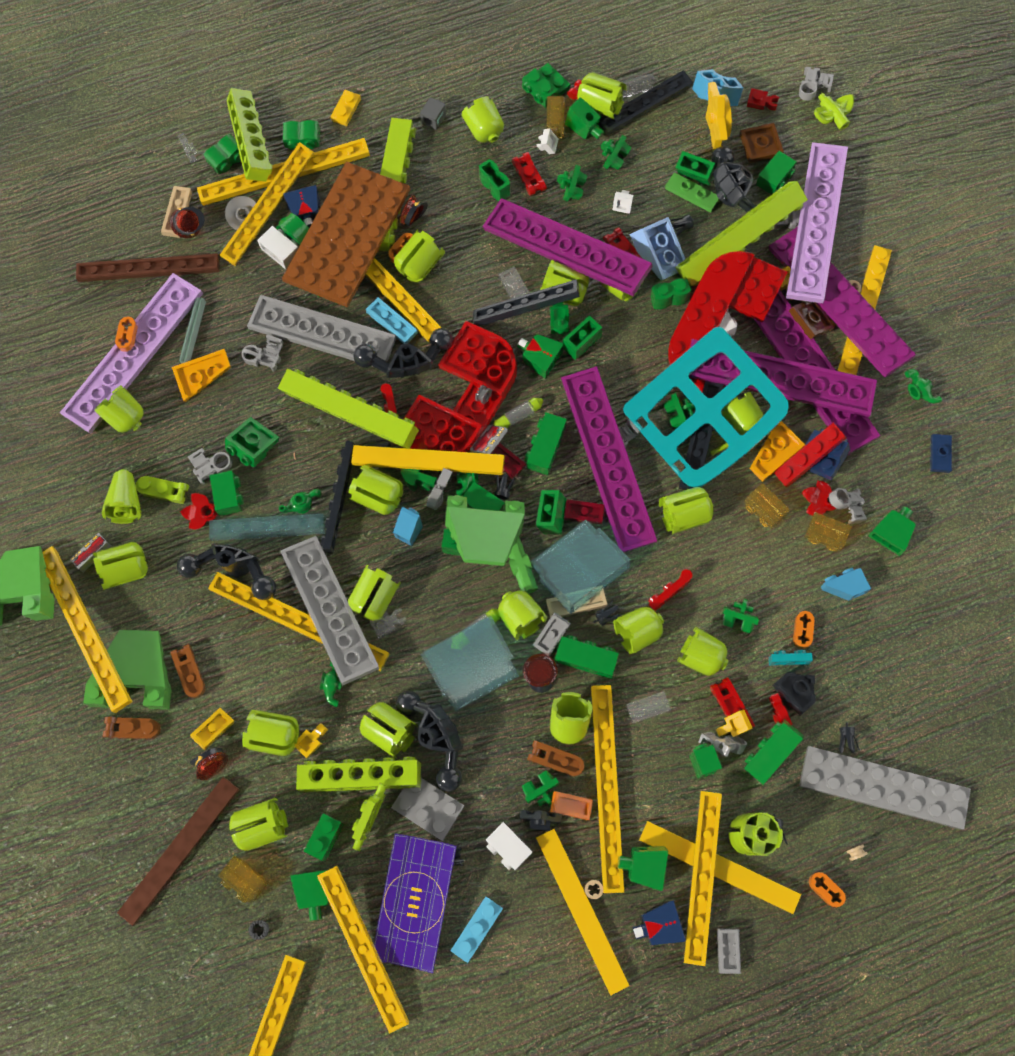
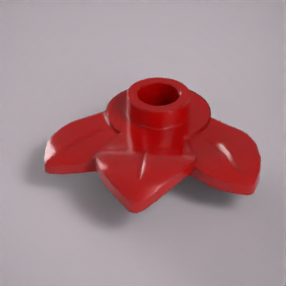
M818 480L816 487H809L802 491V495L811 503L806 510L807 514L822 516L826 511L836 509L827 502L829 494L832 492L831 486L828 483Z
M199 493L191 494L192 505L180 511L182 516L190 521L189 529L194 530L204 527L207 522L213 521L218 515L214 504L209 503L208 498ZM211 510L212 513L207 516L206 512Z

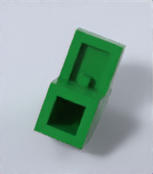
M290 213L279 221L276 229H281L290 240L293 239L300 246L309 227L298 216Z
M401 468L404 483L414 492L418 485L421 489L430 491V489L433 490L437 483L436 477L423 474V470Z

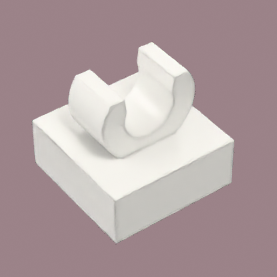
M550 128L544 129L543 135L538 137L541 144H537V147L541 151L546 150L548 154H555L558 137Z
M622 190L621 193L616 192L613 210L630 214L633 195H630L629 191Z

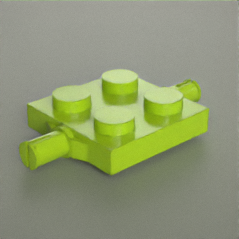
M379 783L376 793L370 796L368 800H365L361 806L360 811L363 813L360 819L355 821L352 828L355 831L352 836L355 839L352 848L355 850H361L367 834L372 829L385 798L384 793L387 785L384 783Z

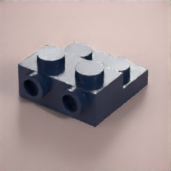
M814 429L805 446L810 441H812L817 435H819L824 429H821L820 431ZM845 439L808 471L832 480L850 452L848 440Z

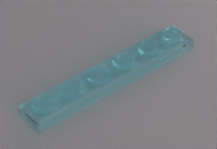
M324 514L209 520V539L211 541L324 534Z

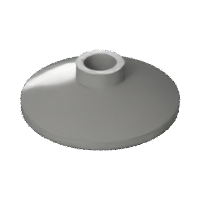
M238 196L231 199L225 209V218L228 224L233 229L238 230L245 218H240L239 214L244 213L247 217L256 202L246 196Z

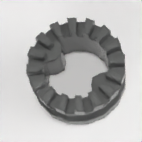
M484 385L480 386L479 391L477 390L478 393L475 394V400H481L482 404H486L491 397L492 389H486Z
M256 920L250 924L249 935L253 939H263L268 935L269 926L265 921ZM258 923L261 927H264V933L260 936L258 933H254V927Z

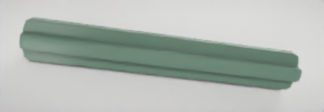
M197 297L195 300L179 358L181 364L191 361L206 304L204 298Z

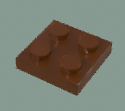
M774 123L740 130L739 134L749 163L772 159L778 151L784 153Z
M806 301L793 306L789 310L793 319L810 339L828 333L836 327L816 302Z

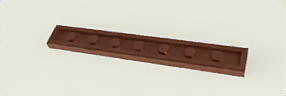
M218 253L76 263V280L78 282L171 276L172 273L187 275L219 272Z
M222 777L117 914L132 926H135L240 790Z

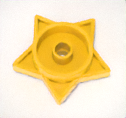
M716 82L708 83V107L706 112V121L710 129L713 152L721 146L722 140H727L730 137L732 128L731 107L728 96L726 94H719Z

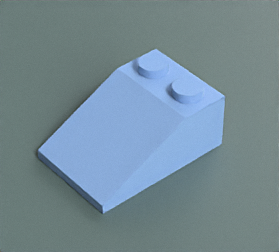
M669 217L630 234L636 251L644 260L652 263V270L660 280L678 273L675 266L685 260V256Z

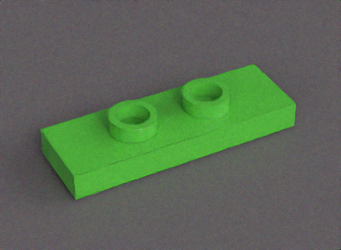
M675 172L665 185L666 190L710 213L720 200L715 193Z

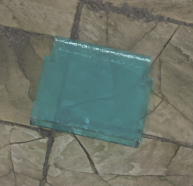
M584 520L535 557L531 564L540 575L541 583L572 614L629 569L630 558L600 528L596 530L587 520Z
M490 615L420 653L443 697L448 696L449 702L455 711L519 677L515 666L511 662V659L514 657Z

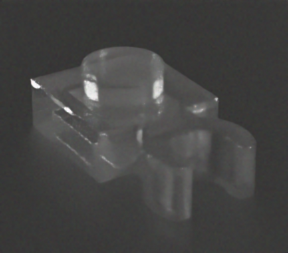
M184 133L177 135L190 163L197 161L194 155L197 152L193 143L189 144Z
M401 608L395 609L391 616L385 612L381 619L370 620L379 639L395 631V624H404L407 621L406 617L402 619L397 618V615L402 612Z

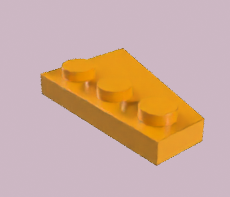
M225 349L172 367L183 401L187 402L229 370L231 365Z
M781 421L770 432L753 461L750 470L763 482L800 451L805 444Z

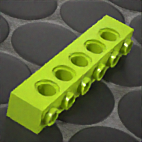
M231 88L226 101L245 178L247 180L266 182L268 176L272 173V165L269 163V153L265 147V138L262 136V126L259 124L255 99H253L251 91Z
M403 757V760L395 761V758H383V761L375 762V759H363V762L346 759L343 760V763L325 760L323 764H316L315 761H305L304 765H297L296 790L302 793L377 790L379 783L386 784V789L421 788V763L415 760V757ZM398 768H403L402 776L395 777V771ZM361 769H362V770H363V775H362V777L359 778V779H356V778H355V773H356L358 770H361ZM378 769H383V775L380 778H375V772ZM342 770V771H343V776H342V778L339 779V780H336V779H335L336 773H337L338 771ZM322 771V779L316 781V774Z

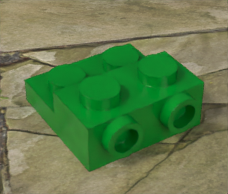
M549 63L539 70L533 69L522 78L524 91L530 93L535 101L545 108L571 88V84Z
M250 417L225 438V449L228 454L232 456L237 455L245 466L251 465L254 468L266 457L267 451L279 442V436Z

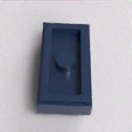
M931 435L930 471L950 473L952 471V435Z

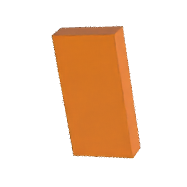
M554 791L550 812L590 820L593 800Z

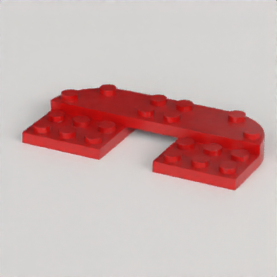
M744 251L729 252L716 258L705 270L670 340L668 349L669 365L690 349L692 339L700 340L713 328L719 327L728 308L763 323L788 272L755 258V254ZM690 378L699 390L703 392L705 381Z
M465 321L453 340L452 346L446 351L438 366L440 369L470 382L453 411L418 395L404 417L415 422L414 426L419 429L410 449L470 453V448L487 428L515 382L517 363L509 343L502 337ZM482 385L486 386V389H492L491 397L486 404H482L481 400H475V394L478 393L477 390L479 391Z

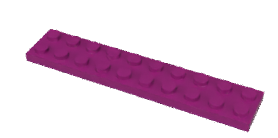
M502 198L482 226L487 232L550 260L564 264L631 296L635 295L653 267L652 263Z
M798 227L769 245L770 252L784 267L789 266L790 269ZM830 262L824 302L818 304L883 377L886 378L914 359L916 354Z
M779 290L764 322L762 323L754 319L781 359L835 370L815 340L810 339L793 319L789 312L792 307ZM813 405L827 427L834 422L847 437L846 439L850 446L848 455L880 437V434L868 417Z
M692 339L690 348L699 340ZM744 351L786 399L864 417L871 416L877 380ZM719 353L692 372L689 378L721 383L727 386L741 372L724 353ZM750 385L745 389L748 391L759 393V391L753 385Z
M597 366L561 377L620 554L656 543L657 538Z

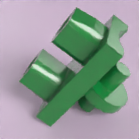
M622 135L615 145H613L614 140L612 139L602 142L600 146L603 150L602 155L607 156L609 154L603 165L604 168L608 169L611 166L616 170L620 169L624 160L617 156V154L620 153L626 157L632 148L625 142L627 137Z
M575 165L574 171H571L570 174L568 171H564V174H560L557 177L560 188L565 189L563 196L565 201H568L570 198L579 200L582 197L583 189L576 187V183L583 186L587 175L580 171L581 166Z
M564 302L550 307L551 334L569 332V307L564 305Z
M676 393L671 395L672 399L663 403L668 414L674 411L678 413V416L670 419L674 430L688 419L686 413L691 417L696 409L689 402L688 398L683 400V406L680 397Z
M745 598L742 603L734 602L733 607L740 609V611L725 606L722 611L724 614L723 625L733 628L735 619H741L743 622L740 630L747 633L752 632L754 625H758L759 619L756 616L744 613L745 611L752 613L754 608L747 605L748 599Z
M546 770L538 775L539 780L543 784L540 788L536 789L531 780L522 785L526 796L525 800L528 804L542 795L543 798L537 801L538 805L542 806L547 803L551 807L554 791L546 794V792L559 785V781L556 777L553 778Z

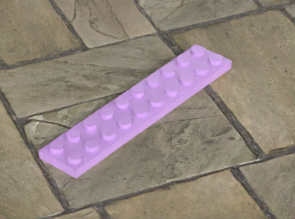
M812 142L804 187V194L808 200L803 203L800 211L786 295L788 299L816 303L824 302L848 150L846 146Z
M172 273L135 319L138 329L134 347L128 352H123L115 344L61 410L60 414L91 434L103 420L94 411L95 408L105 398L109 400L113 395L111 392L121 385L127 390L194 306L196 298L202 296V291ZM125 339V342H122L121 344L124 345L125 343H128L127 339Z

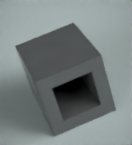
M430 97L420 112L421 123L437 130L446 116V107L442 101Z

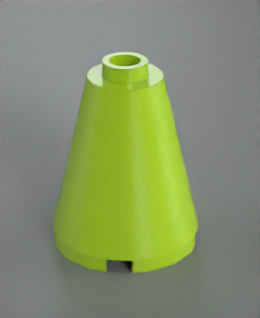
M125 469L114 473L102 507L101 514L103 518L106 519L108 517L113 523L129 524L133 523L135 518L138 517L139 520L141 517V507L134 477L131 472Z

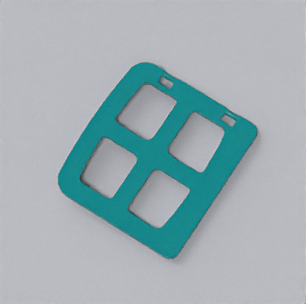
M715 327L630 399L623 408L625 415L686 485L693 488L704 486L741 459L786 417L789 410L786 397L722 327ZM724 353L741 373L713 398H707L691 381L689 375L717 354ZM753 385L768 401L770 409L744 435H740L722 416L721 411L747 387ZM678 387L695 406L696 411L671 434L664 436L652 423L648 415L673 388ZM641 417L648 423L644 428L637 421ZM708 423L728 443V448L712 461L695 470L678 453L677 447L701 426ZM678 460L686 467L682 472L675 465Z

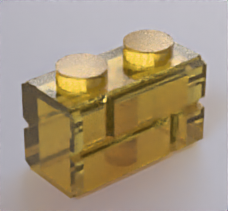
M548 96L547 129L550 128L558 138H564L565 97Z
M763 483L744 502L746 509L752 514L755 513L763 526H769L771 529L786 517L790 511Z
M814 512L804 537L808 538V541L813 544L821 543L826 545V548L831 551H841L846 544L852 526Z
M238 856L232 857L227 866L218 875L222 879L220 883L228 890L233 888L237 892L236 897L243 903L247 901L253 903L269 883Z

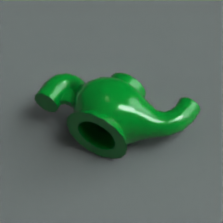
M916 369L905 371V376L912 378V383L908 385V392L913 399L920 400L921 398L933 404L942 402L940 396H932L931 389L933 385L929 379L921 378Z
M457 472V482L461 483L463 488L456 490V494L462 496L473 482L478 484V473Z
M314 489L309 493H296L292 496L288 505L279 506V511L283 513H307L312 506V497L320 498L322 493L319 489Z
M330 661L332 670L328 673L323 671L320 691L324 690L326 700L330 705L338 707L339 700L334 699V694L337 690H341L342 684Z

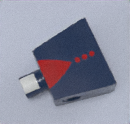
M316 185L283 193L290 212L298 216L310 228L320 210V198Z
M674 900L642 914L644 924L632 927L635 939L648 937L650 945L686 941Z

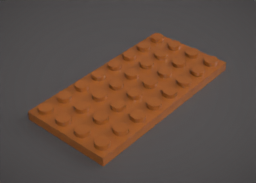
M346 162L282 277L283 282L348 308L411 190L410 186Z

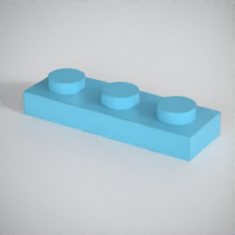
M379 297L366 308L367 314L391 334L396 335V338L403 344L409 343L418 334L416 328Z
M485 897L452 947L451 952L468 963L503 908L488 897Z

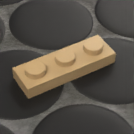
M173 187L161 229L163 236L180 238L181 234L177 232L173 225V216L179 208L189 207L192 196L191 188ZM187 210L180 211L176 216V224L180 230L183 228Z
M603 586L546 599L550 618L553 613L564 617L608 605Z

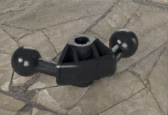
M727 146L716 148L712 154V162L717 167L712 173L716 195L728 207L738 205L748 213L757 206L745 197L753 183V176L742 164L733 163L734 153L731 148Z
M438 328L430 335L431 346L426 354L417 347L405 343L396 351L391 363L378 357L375 348L369 344H361L356 347L353 358L360 367L368 368L373 366L386 373L389 379L404 378L415 374L419 375L424 371L432 369L433 362L438 354L452 346L453 336L449 330Z
M213 543L211 544V549L197 556L185 554L177 562V570L181 576L194 578L199 575L203 565L216 559L218 565L234 578L242 577L250 572L253 578L251 592L255 598L268 600L276 592V583L271 577L264 575L259 565V558L242 548L238 549L228 544L218 545Z
M414 691L402 692L396 699L397 710L404 716H413L416 713L424 715L418 730L419 743L431 750L446 751L445 766L440 768L436 775L438 786L444 791L456 790L462 782V774L456 767L458 750L463 749L456 725L450 720V716L446 714L441 705H430L421 702L419 695Z

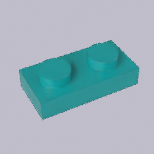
M796 650L790 654H786V651H775L768 658L769 666L809 665L813 661L812 653H806L805 650Z

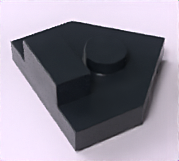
M787 672L772 685L778 691L782 703L789 710L794 709L799 716L816 702V695L814 694L815 675H800Z
M529 810L520 811V820L530 821L529 829L550 831V823L561 824L562 815L558 813L549 814V812L541 810L533 812Z

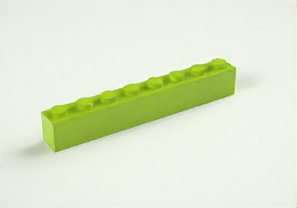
M391 118L380 175L401 183L407 182L406 168L410 166L409 153H412L413 142L411 141L416 135V128L413 127L412 120ZM397 216L379 251L389 252L391 245L395 243L394 230L398 228Z
M789 181L675 266L681 278L688 279L689 286H697L707 267L716 258L729 252L744 251L746 249L745 246L758 241L760 235L771 231L777 222L786 220L789 217V213L802 208L803 203L808 199L798 181Z
M287 369L278 386V389L284 394L406 449H410L419 431L414 426L415 422L408 418L402 420L398 418V414L392 411L386 413L382 411V407L374 403L370 406L366 404L367 401L358 396L356 399L352 398V394L342 389L339 392L335 390V386L329 383L323 385L319 379L310 376V378L305 377V373L298 369L294 371Z

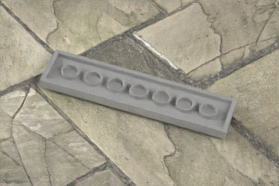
M260 295L247 325L250 330L353 361L354 350L361 344L373 346L377 356L388 361L396 341V335L264 295Z
M314 536L281 550L282 557L342 686L379 670L374 655L317 537Z
M808 746L806 750L799 787L963 830L965 827L971 790L963 786Z

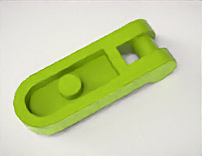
M143 476L137 480L136 489L143 496L184 504L186 499L184 496L189 490V485ZM175 490H178L177 495H173Z

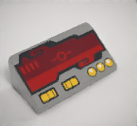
M494 425L487 426L470 448V451L472 453L491 454L508 429Z
M97 533L70 560L84 573L94 563L93 558L95 556L93 553L108 549L111 545Z

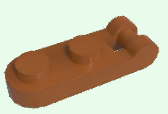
M187 644L180 650L175 649L170 653L184 692L191 698L201 697L205 692V684L191 645ZM187 656V659L181 662V657Z
M105 717L104 723L106 728L103 731L102 737L154 739L160 734L161 728L156 720L150 718ZM114 724L119 725V731H114Z
M533 741V750L528 755V761L573 777L579 776L583 772L584 762L580 757L544 743ZM541 750L546 752L544 759L539 757Z

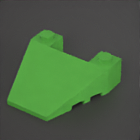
M448 495L445 526L450 530L452 540L456 541V547L465 563L504 566L513 546L517 542L518 536L522 533L525 516L524 502L505 501L504 512L467 508V497Z
M40 546L5 551L1 557L0 626H2L4 604L23 602L22 615L35 621L53 619L55 600L50 592V580L46 576V564Z
M119 630L107 652L124 686L128 688H145L143 706L149 709L169 710L172 690L167 676L168 671L167 666H165L159 631ZM92 673L86 683L83 703L90 707L110 708Z

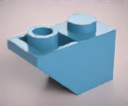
M402 507L393 531L395 538L410 546L413 545L423 528L419 513L412 508L406 509Z
M853 568L847 569L839 577L832 575L826 578L825 583L821 586L823 591L848 601L862 596L871 590L861 568L856 570Z

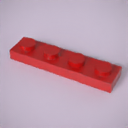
M833 422L780 466L774 474L785 487H789L847 437Z

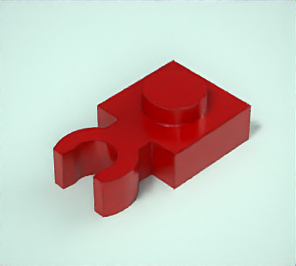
M751 88L746 107L764 110V106H766L768 109L775 111L778 104L772 102L778 103L779 96H767V91Z
M779 694L771 695L769 701L774 708L773 712L775 715H773L775 724L778 721L782 723L786 720L789 724L793 725Z

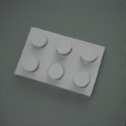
M421 778V788H403L391 808L441 841H444L465 806Z

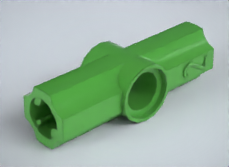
M518 536L517 542L509 555V564L513 575L516 576L520 590L531 594L538 590V586L532 573L533 569L530 559L525 554Z

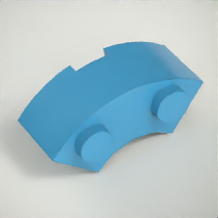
M713 69L697 71L692 90L700 99L708 101V83L716 82L719 94H726L728 96L730 106H738L743 87L736 78L722 76Z

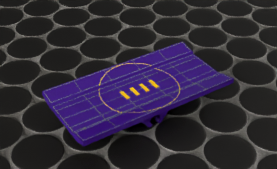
M395 833L374 942L382 962L433 973L456 845Z

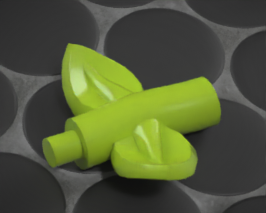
M824 93L820 94L818 99L821 101V107H817L814 110L816 118L823 124H829L834 121L840 131L847 128L850 121L846 115L853 108V94L841 96L835 102L830 96L826 97Z

